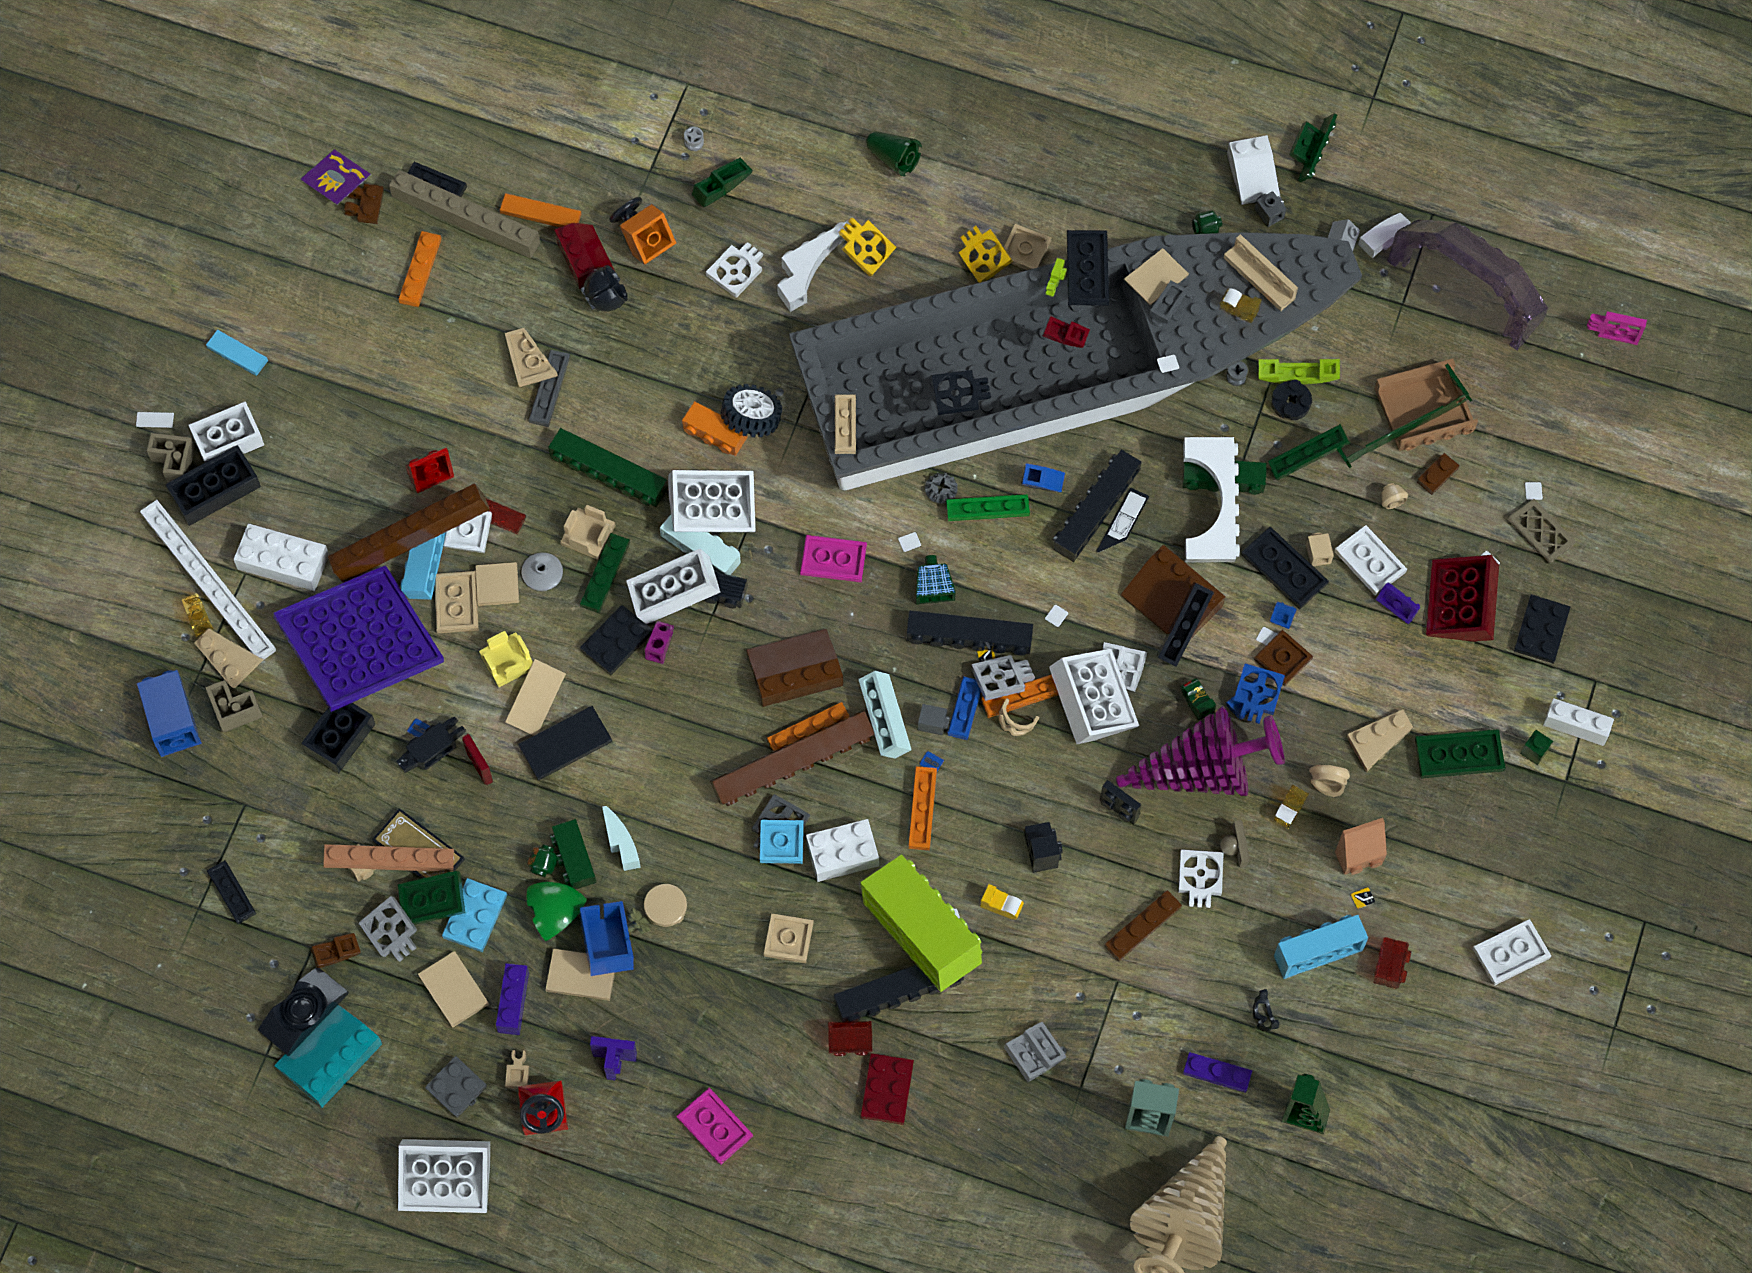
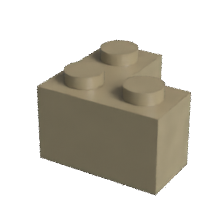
M151 433L147 453L151 462L165 463L163 474L168 483L191 470L195 446L191 438Z
M226 680L205 687L223 733L263 717L252 690L232 697Z

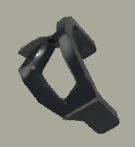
M1267 989L1259 991V996L1255 998L1253 1004V1017L1259 1020L1257 1027L1261 1031L1278 1029L1280 1024L1279 1020H1275L1273 1017ZM1259 1003L1266 1005L1271 1025L1268 1027L1263 1025L1267 1017L1258 1012Z

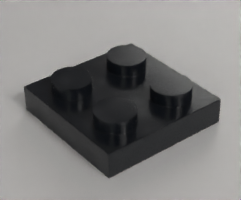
M1107 780L1102 786L1101 804L1106 809L1114 810L1118 813V816L1124 822H1130L1134 825L1139 819L1142 804Z

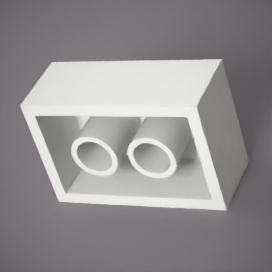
M246 401L189 425L205 463L237 445L243 454L264 446L261 434Z
M868 819L806 835V843L817 882L879 866V856Z

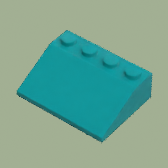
M337 1005L289 1057L285 1054L274 1066L323 1108L382 1045L379 1036L364 1023Z

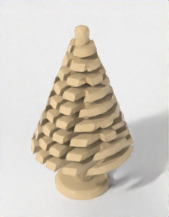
M1221 1136L1215 1137L1212 1144H1208L1202 1150L1203 1152L1179 1170L1176 1176L1169 1179L1166 1184L1132 1214L1130 1227L1132 1231L1136 1232L1134 1234L1135 1238L1140 1244L1149 1246L1146 1249L1149 1251L1148 1253H1143L1137 1257L1134 1263L1135 1273H1184L1181 1267L1191 1270H1204V1266L1212 1268L1217 1265V1260H1221L1225 1195L1224 1174L1226 1171V1152L1224 1148L1227 1144L1225 1138Z

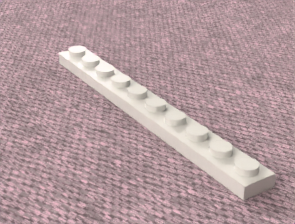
M158 500L141 510L140 513L249 651L262 659H266L276 652L273 644Z

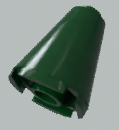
M874 131L866 139L867 148L900 176L905 177L907 176L905 173H911L920 160L921 153H919V147L922 148V144L914 138Z

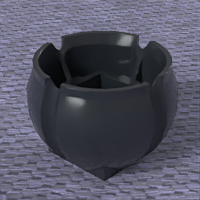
M609 265L591 271L585 279L583 288H581L592 310L613 311L620 308L628 300L624 284H619L620 277Z

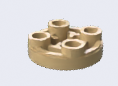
M657 885L645 897V914L653 925L669 927L682 922L687 911L686 897L674 885Z

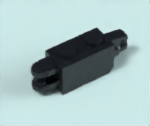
M451 717L443 724L439 722L436 725L429 726L423 735L409 741L406 746L407 751L396 761L397 765L404 773L416 767L422 770L429 769L457 748L455 740L460 738L466 732V729L461 726L450 734L448 733V730L457 724L458 719L456 717Z

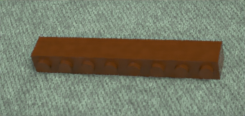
M474 483L329 555L328 558L333 572L344 583L490 509L483 492Z
M860 711L712 779L710 783L719 803L730 806L738 802V797L743 795L745 797L752 796L757 793L756 789L762 786L765 789L776 784L775 780L782 777L784 780L795 776V771L801 768L803 771L814 767L813 763L821 760V762L833 758L832 754L838 751L841 754L852 749L851 745L857 742L859 745L871 740L870 736L875 734L865 711Z

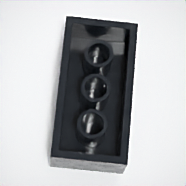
M238 445L165 484L188 526L261 487L257 475Z

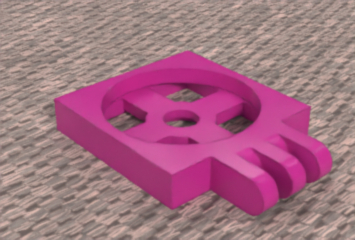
M1607 311L1605 316L1592 314L1587 323V328L1599 332L1598 337L1638 345L1647 320ZM1609 321H1612V322H1616V323H1620V324L1614 325V324H1609L1608 322H1609ZM1628 325L1634 326V327H1639L1640 329H1639V330H1637V329H1632V328H1629Z

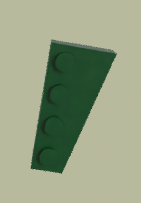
M1298 1074L1289 1094L1282 1122L1324 1135L1330 1108L1319 1080H1315V1077L1312 1075Z

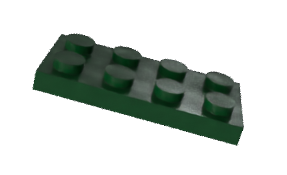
M1499 729L1415 737L1421 779L1503 772L1506 769Z

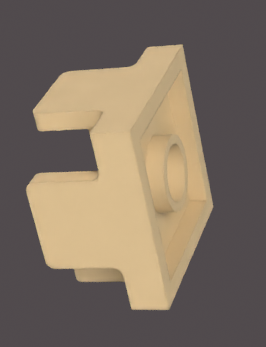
M586 505L585 510L577 508L576 511L572 510L564 525L565 534L561 540V545L599 560L610 533L613 532L616 526L615 522L606 519L604 511Z

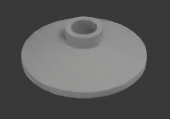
M536 553L530 556L522 566L523 581L528 587L536 591L550 590L557 586L562 579L563 568L561 562L557 557L549 553ZM545 567V570L539 571L538 568Z

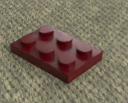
M871 1053L861 1119L904 1125L914 1060Z

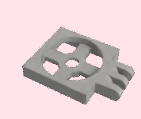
M1011 655L972 664L971 668L985 701L1024 692V683L1035 679L1028 661L1014 662ZM999 666L1005 667L1009 670L1004 671L1002 669H999ZM990 668L991 673L989 675L981 676L985 669ZM999 674L1002 676V679L997 680L994 676ZM1015 677V685L1007 687L1006 679ZM995 683L999 689L990 691L986 688L985 684Z
M390 896L359 922V925L383 957L392 952L400 962L403 960L400 951L405 956L410 954L406 947L407 945L412 951L417 948L410 938L417 929L393 896ZM393 908L397 913L391 918H387L382 910ZM376 918L379 922L378 929L372 932V924ZM403 920L406 925L405 932L399 936L395 929L396 925ZM387 922L391 924V928L388 931L384 929V925ZM384 935H388L392 943L390 945H382L377 940Z

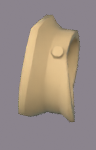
M1316 765L1309 769L1312 775L1311 784L1319 792L1331 797L1340 796L1344 792L1347 780L1350 778L1349 771L1341 767Z

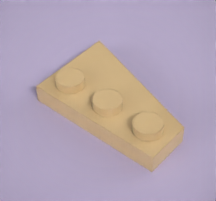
M525 328L505 333L519 387L558 376L556 370L550 365Z

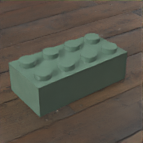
M1146 1079L1135 1081L1129 1102L1125 1129L1168 1137L1176 1113L1179 1088H1175L1174 1085L1169 1083L1153 1084L1152 1081Z

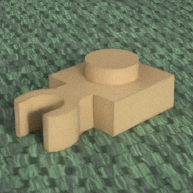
M515 1050L512 1051L514 1065H507L506 1088L518 1089V1086L528 1085L529 1066L523 1065L527 1057L525 1051H523V1056L520 1059L515 1058L516 1052Z

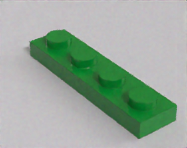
M1028 494L948 499L946 501L948 522L1030 516Z

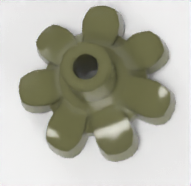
M632 908L628 919L631 921L627 925L628 931L632 932L638 929L640 934L650 931V927L647 925L649 923L647 917L642 918L641 912Z

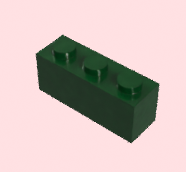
M574 819L552 826L553 834L550 835L553 847L558 846L560 853L556 855L559 865H564L566 872L562 874L566 885L570 884L576 890L597 883L577 820Z

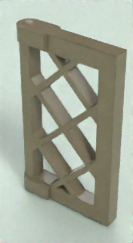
M1535 499L1508 518V521L1549 564L1576 543ZM1534 508L1540 516L1529 515V511ZM1525 518L1526 527H1523L1517 520ZM1529 519L1540 520V529L1529 528ZM1543 520L1546 521L1555 531L1544 530ZM1529 532L1540 533V542H1537ZM1543 533L1553 534L1554 544L1544 543ZM1557 535H1560L1566 543L1563 545L1557 544ZM1543 547H1553L1554 552L1549 554Z

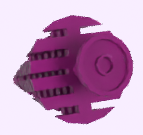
M1222 706L1216 710V718L1212 713L1205 717V729L1202 721L1195 724L1193 735L1192 730L1188 728L1183 732V741L1180 740V736L1172 739V749L1170 745L1168 746V743L1161 747V757L1158 751L1150 754L1152 768L1149 767V762L1144 758L1139 761L1140 772H1137L1136 766L1133 765L1128 768L1129 774H1122L1116 777V784L1119 788L1132 784L1134 789H1141V781L1143 780L1147 790H1154V778L1159 790H1168L1167 780H1169L1171 789L1177 792L1181 791L1182 784L1186 792H1194L1196 787L1198 792L1207 793L1208 787H1210V791L1213 794H1220L1223 787V791L1227 795H1234L1236 790L1240 796H1247L1248 781L1242 755L1269 749L1275 764H1285L1283 745L1276 722L1272 715L1266 716L1263 720L1264 737L1238 743L1231 718H1228V712Z

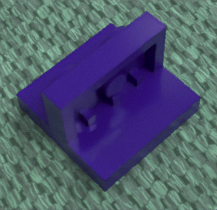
M591 1036L590 1047L593 1057L605 1058L604 1070L607 1080L615 1081L616 1074L621 1073L622 1061L620 1060L636 1062L637 1050L635 1041Z

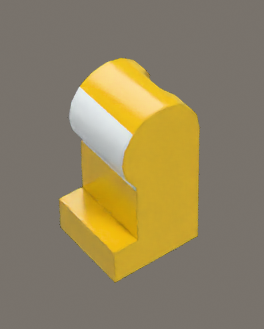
M988 884L980 907L1016 920L1024 902Z

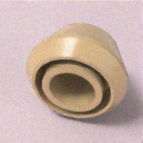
M1394 483L1386 485L1381 492L1382 506L1387 509L1401 506L1408 498V493L1400 485H1395Z

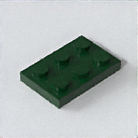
M457 870L397 884L400 906L414 925L466 913L461 874Z

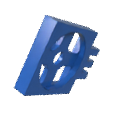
M1244 664L1233 704L1243 706L1239 718L1244 719L1246 712H1248L1247 721H1252L1254 714L1257 715L1255 723L1260 724L1263 712L1273 715L1285 675ZM1251 673L1259 675L1255 683L1246 682L1244 679ZM1267 677L1275 681L1276 690L1266 687ZM1260 686L1262 687L1263 691L1261 693H1257L1255 691V687ZM1241 689L1251 693V702L1243 696ZM1264 696L1273 699L1267 704L1259 705L1260 698Z

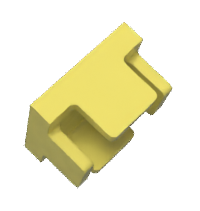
M503 631L487 640L488 646L479 651L498 687L527 674L533 664L529 650L521 636L517 635L516 632L507 636L506 631Z

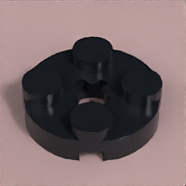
M1294 379L1283 382L1275 388L1272 394L1271 405L1279 417L1299 420L1308 414L1312 405V395L1304 384ZM1288 397L1295 398V404L1292 402L1288 403Z

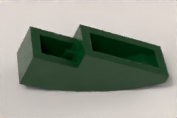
M740 157L712 171L710 177L696 183L691 195L704 208L733 190L753 170Z

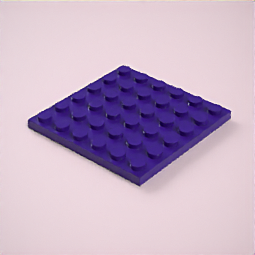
M386 565L273 613L275 621L331 712L444 662V657Z

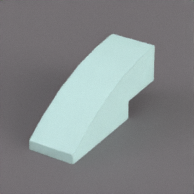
M603 806L611 853L620 851L624 871L641 868L636 847L626 827L614 812L607 806Z

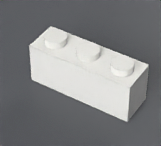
M1553 698L1543 726L1604 746L1609 737L1614 718Z

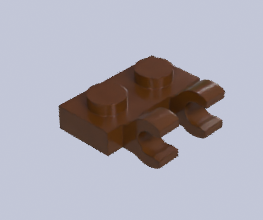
M364 184L363 189L359 186L355 188L348 197L351 199H361L360 206L352 202H345V215L358 216V222L378 224L384 186Z

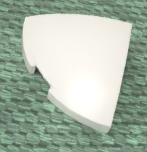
M1104 642L1103 650L1112 649L1125 688L1135 692L1142 674L1147 652Z

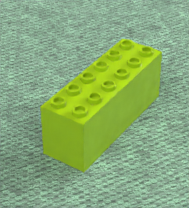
M901 854L860 882L864 905L940 992L982 964L981 940L975 932H970L965 920L955 915L953 907L942 900V896L936 888L932 889L927 878L916 871V867L910 859L906 860Z

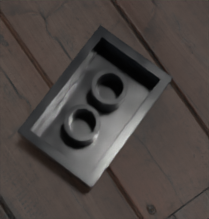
M350 703L332 712L327 708L301 743L304 752L339 774L375 726L373 715L354 703Z

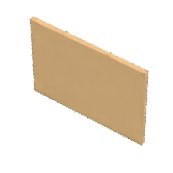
M1162 248L1124 278V280L1149 305H1152L1158 300L1170 280L1178 284L1189 273Z

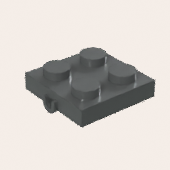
M455 1056L437 1073V1076L425 1088L458 1118L469 1105L473 1106L476 1103V1098L486 1089L487 1085Z

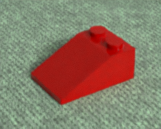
M447 447L433 450L427 456L413 459L405 465L407 474L417 493L454 477Z

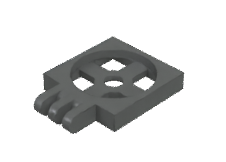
M774 794L752 827V831L759 835L753 847L758 849L760 846L761 820L764 818L767 820H789L794 811L799 820H803L804 828L810 818V814ZM776 807H785L783 812L779 814L770 811Z

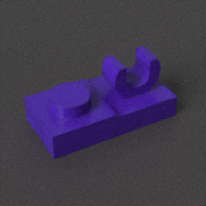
M1389 582L1384 585L1376 598L1378 602L1407 624L1412 622L1421 608L1420 604L1414 603L1411 597L1405 596L1404 593Z

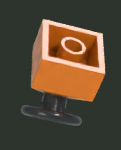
M635 197L619 207L610 216L609 221L616 223L622 219L624 220V223L619 226L631 253L645 265L675 245L676 241L664 213L652 204L637 213L635 210L641 205L642 198Z

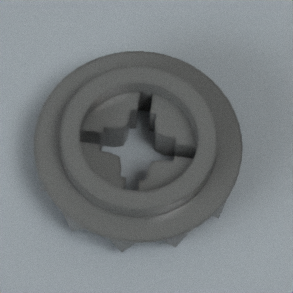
M937 472L935 475L930 476L925 483V492L933 502L946 503L948 499H953L956 496L957 483L954 477L949 476L947 473L940 474ZM944 482L945 488H943L939 494L937 486H940V484Z

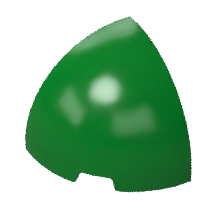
M541 882L527 888V904L534 910L535 915L532 920L545 942L566 928L580 913V908L584 907L587 900L574 888L561 883Z

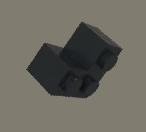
M1050 822L1025 826L1024 836L1033 873L1058 868L1059 861L1062 860L1061 854L1063 849L1061 841H1057L1055 828L1051 829Z

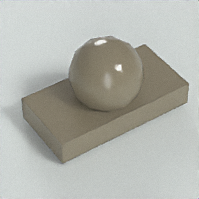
M1238 820L1233 823V835L1225 836L1220 842V848L1226 855L1233 856L1237 854L1239 867L1242 868L1247 867L1250 858L1243 821Z

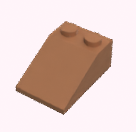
M1383 818L1342 832L1335 853L1344 875L1348 873L1355 875L1362 872L1363 868L1369 866L1376 868L1383 864L1387 855L1385 822Z

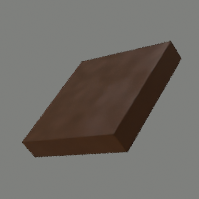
M1283 629L1254 657V660L1264 669L1285 675L1282 684L1284 686L1313 659V656Z

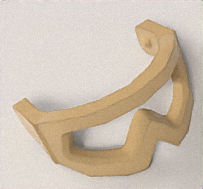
M1006 698L999 711V722L1002 729L1010 731L1013 736L1024 735L1031 731L1040 717L1036 716L1029 725L1014 723L1007 715L1006 706L1009 704V699Z

